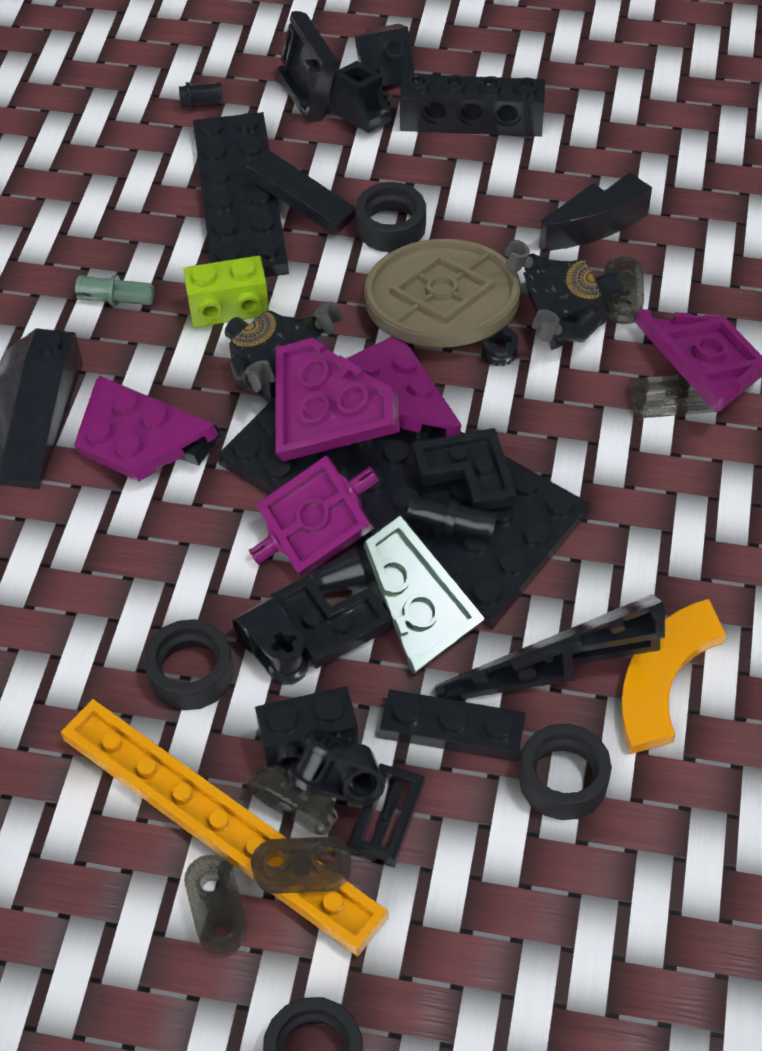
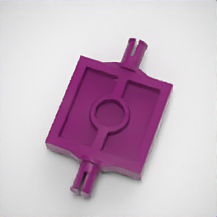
M327 455L256 504L266 520L269 537L249 549V553L253 555L252 558L260 565L267 558L281 551L289 558L297 573L302 577L331 559L374 529V526L362 509L359 495L380 482L376 473L369 466L349 481L339 473Z

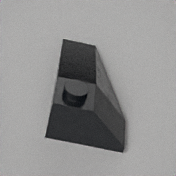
M36 328L5 351L0 364V485L40 489L83 367L75 332Z

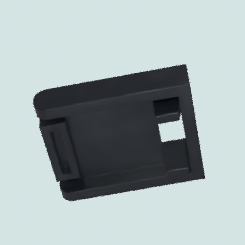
M302 11L291 12V23L288 26L280 59L284 65L278 67L277 76L306 122L322 121L338 60L309 16Z

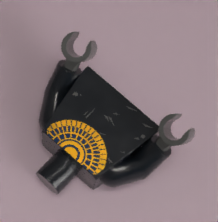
M520 240L510 241L504 252L505 256L508 257L506 266L510 271L518 272L522 267L526 271L523 272L530 301L536 313L532 328L540 329L538 336L543 342H548L551 351L570 341L577 343L585 342L599 326L605 324L608 320L604 300L623 293L622 284L616 271L594 278L586 260H550L533 253L530 254L529 247Z
M327 302L321 305L313 316L308 318L282 316L273 311H264L250 324L240 317L232 318L226 325L224 334L231 340L229 343L231 354L229 368L236 388L241 391L254 390V392H258L269 403L276 396V348L309 338H314L322 343L321 334L324 332L328 335L335 330L334 323L341 322L344 319L337 305L334 302Z

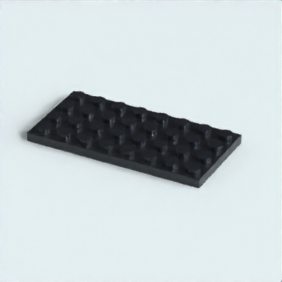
M275 396L217 454L220 466L268 495L326 455L332 460L339 473L349 481L370 466L380 482L364 491L359 497L361 498L362 509L371 521L374 529L351 544L358 549L364 548L367 539L397 517L401 516L406 522L411 495L450 503L451 499L458 500L459 505L472 508L464 479L426 486L421 485L412 454V443L445 437L446 431L440 427L422 424L420 432L400 428L398 433L282 461L276 455ZM505 455L504 457L517 493L516 505L486 510L491 512L497 511L492 539L454 531L453 535L444 534V529L407 523L485 618L482 624L492 630L587 516L590 506L589 502Z

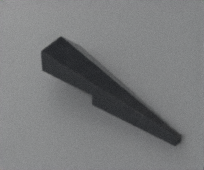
M653 594L441 682L435 685L436 695L439 698L462 700L573 681V665L659 651L660 638H665V608L663 602Z

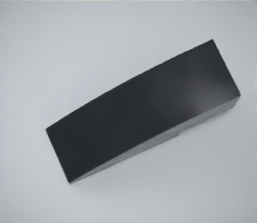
M630 172L605 191L594 183L541 220L539 248L545 252L584 245L611 236L632 226L648 215L652 187Z

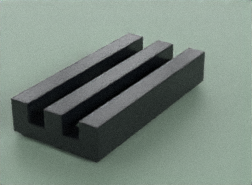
M380 763L379 767L385 783L387 778L395 780L372 842L364 841L379 799L370 805L363 806L348 845L349 854L358 856L359 853L367 855L368 860L375 862L377 859L384 860L385 865L395 868L425 785V776ZM405 783L411 784L389 848L383 847V842Z

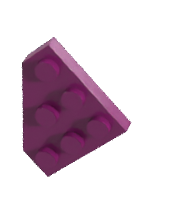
M314 338L276 348V455L282 461L400 432L398 395L392 387L366 374L362 368L343 356L336 355Z

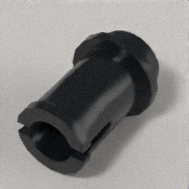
M185 82V86H179L181 108L188 107V111H192V107L223 105L221 82L190 85L189 82Z

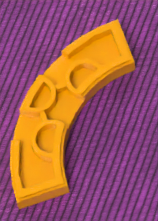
M709 599L691 604L665 619V638H660L659 651L635 654L626 673L621 700V724L629 754L674 743L676 734L669 713V696L674 679L680 669H683L694 657L714 646L723 644L726 638V633Z

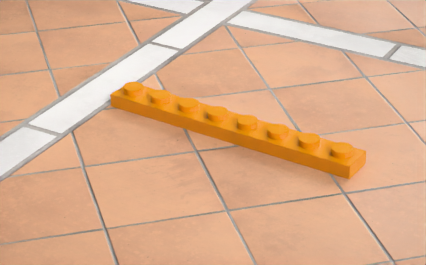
M94 699L61 731L63 740L357 957L388 920V910Z

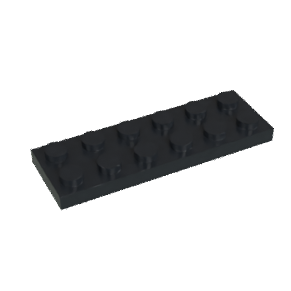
M264 112L193 120L211 263L260 255L265 277L289 274L278 198L244 176L247 165L267 150H270Z

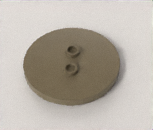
M458 239L424 240L405 245L390 252L373 266L365 281V305L372 321L382 331L398 340L425 347L462 346L494 335L513 319L520 303V279L517 272H512L507 268V259L484 245Z

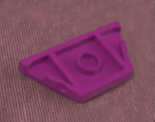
M638 310L635 322L637 326L714 412L721 411L762 377V355L725 317L711 315L695 316L690 313L675 312L673 320L653 318L651 310Z
M390 337L346 358L362 368L366 374L392 387L397 393L400 428L420 432L421 426L424 424L444 428L446 431L445 437L460 434L462 424L406 342Z
M99 376L95 381L74 445L80 455L139 482L157 472L161 466L171 464L185 456L182 448L202 437L207 442H210L217 437L218 433L213 423Z

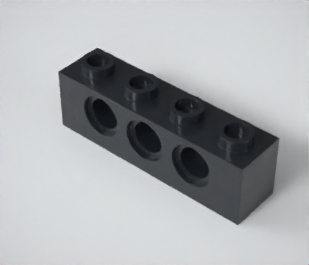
M421 73L402 74L400 88V131L542 137L545 79L425 75Z

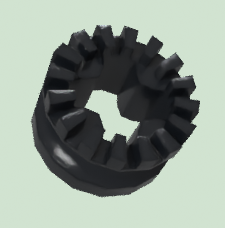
M504 327L494 335L483 339L482 355L484 360H489V364L495 363V366H499L500 363L502 366H505V363L509 365L511 360L514 361L515 357H517L518 337L512 329ZM498 341H500V344H503L505 348H498Z

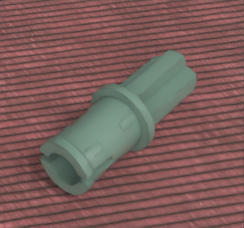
M79 275L75 285L77 300L109 302L111 306H117L118 302L151 305L155 294L154 286L150 283L120 280L119 276L113 275L111 278Z

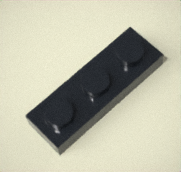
M389 689L380 725V738L518 762L526 712Z

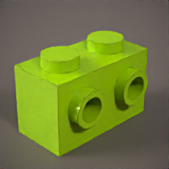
M260 255L183 267L193 328L227 323L234 317H240L243 320L257 318L264 311H269L267 285Z

